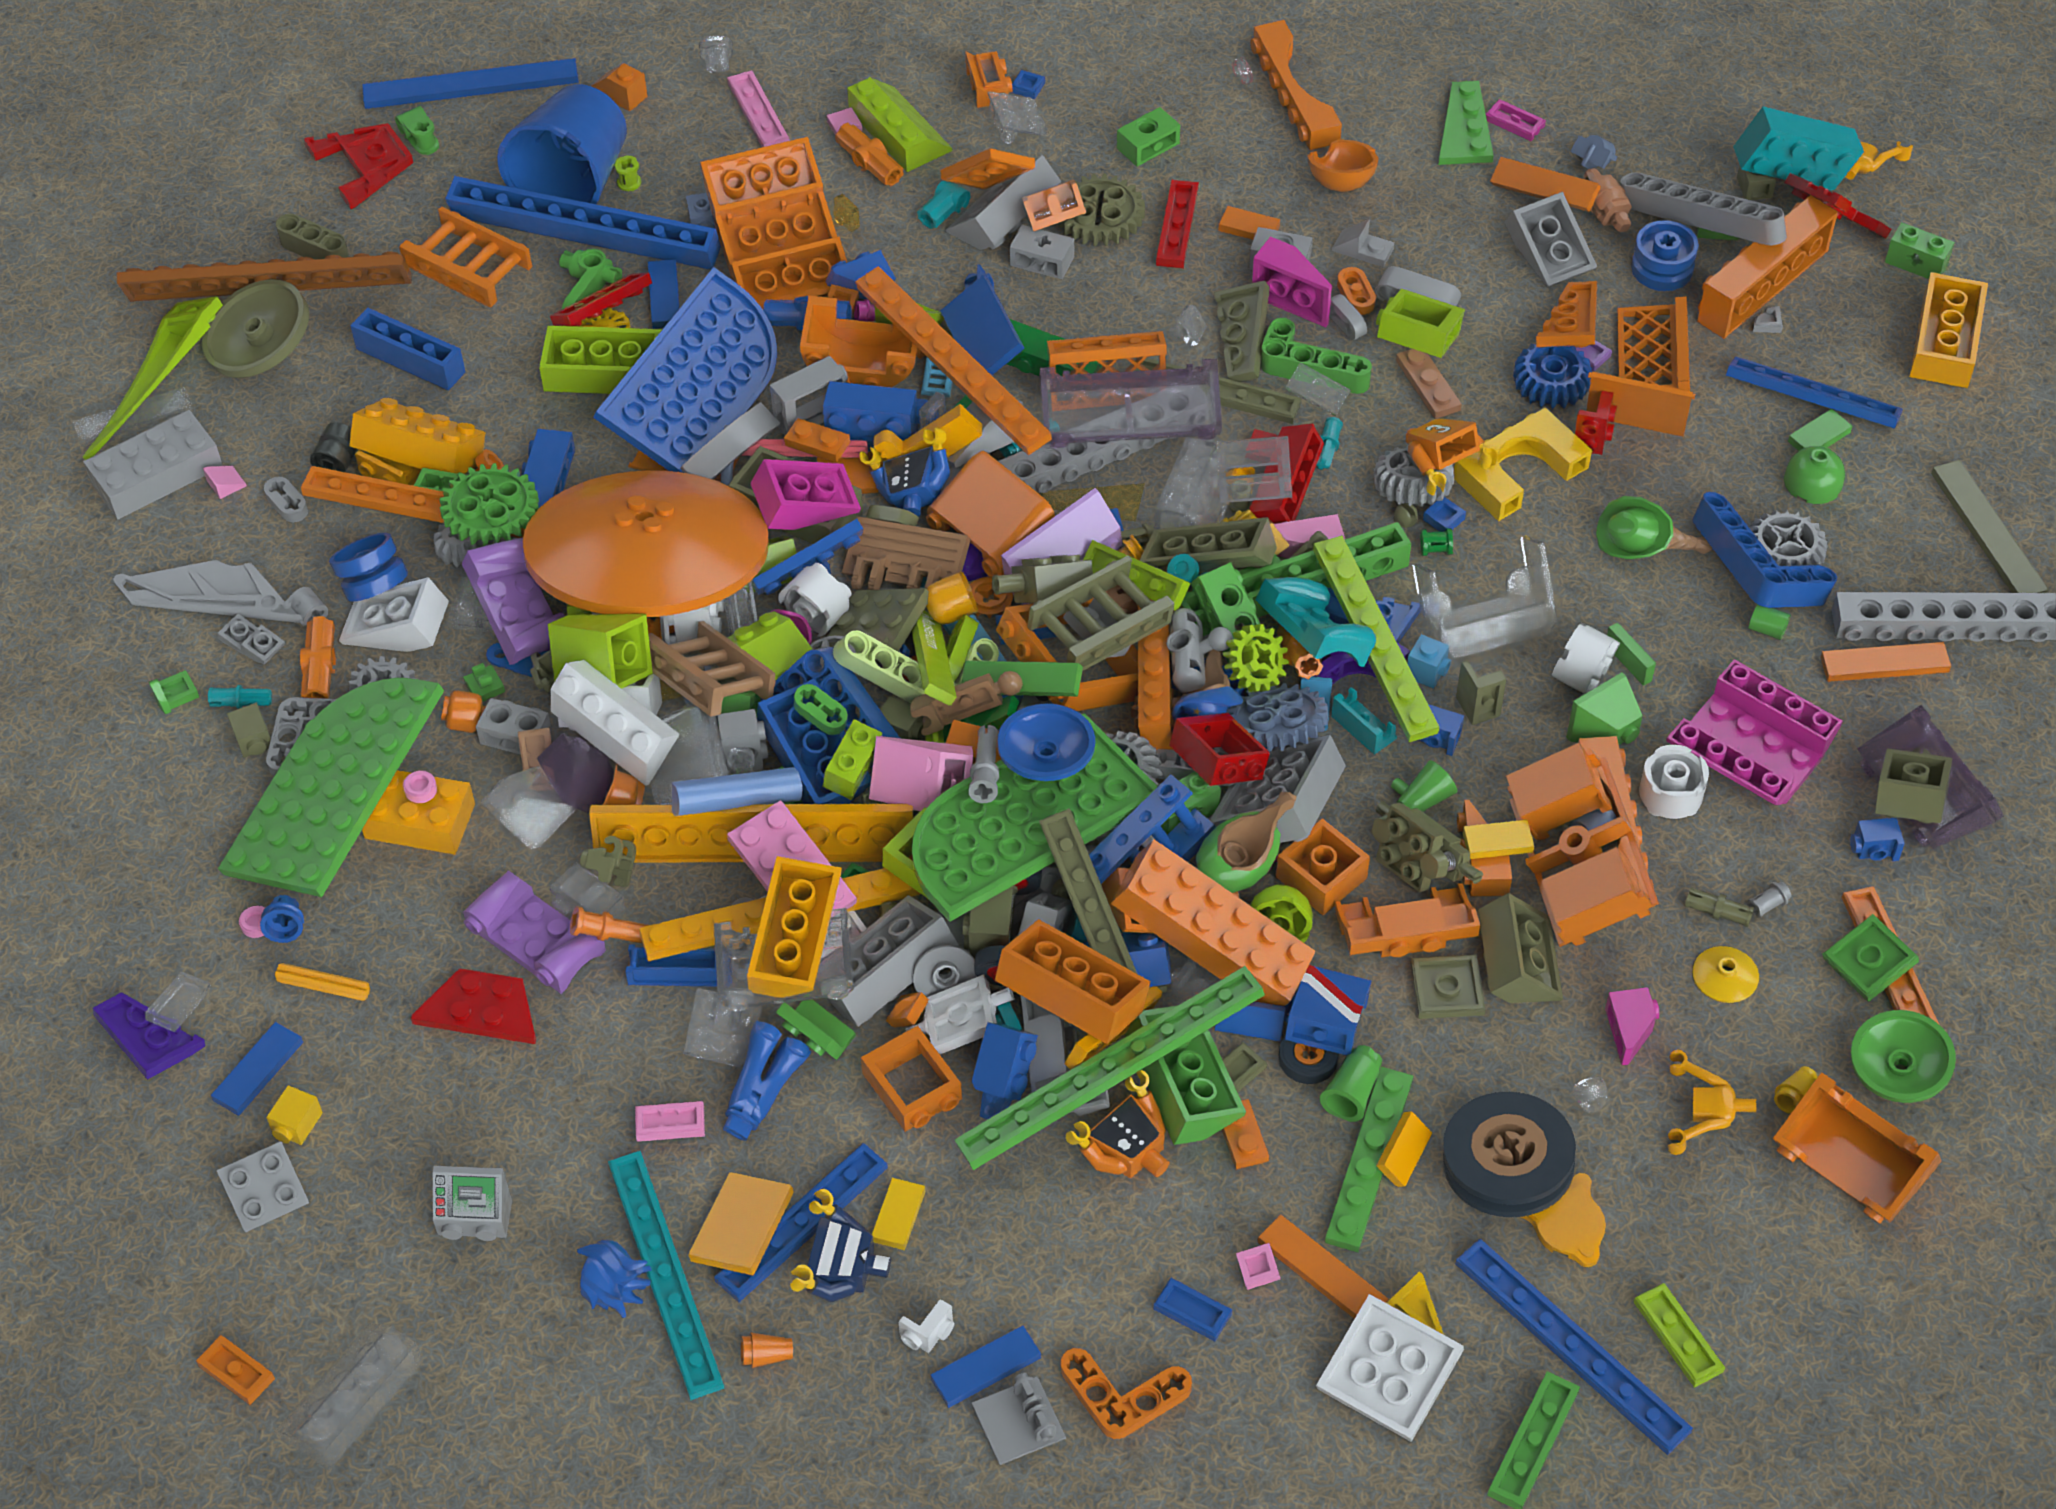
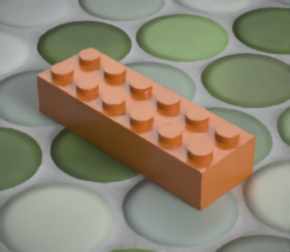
M1811 195L1802 203L1798 202L1795 204L1791 212L1784 217L1787 234L1784 242L1777 245H1765L1754 242L1750 246H1745L1732 261L1728 260L1714 276L1710 275L1705 280L1702 286V290H1704L1702 300L1698 305L1699 314L1697 322L1725 339L1828 252L1838 211Z
M1155 839L1137 854L1111 901L1113 906L1221 980L1246 966L1262 986L1265 996L1255 1002L1279 1006L1287 1005L1292 1000L1316 952Z

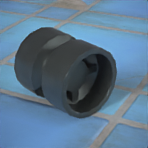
M338 422L329 423L310 456L311 465L346 472L351 462L350 459L355 456L358 450L349 446L351 427Z

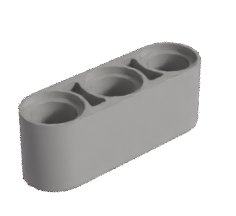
M1390 266L1385 270L1374 290L1376 297L1381 301L1395 297L1401 288L1457 306L1461 299V292L1456 286L1396 266Z

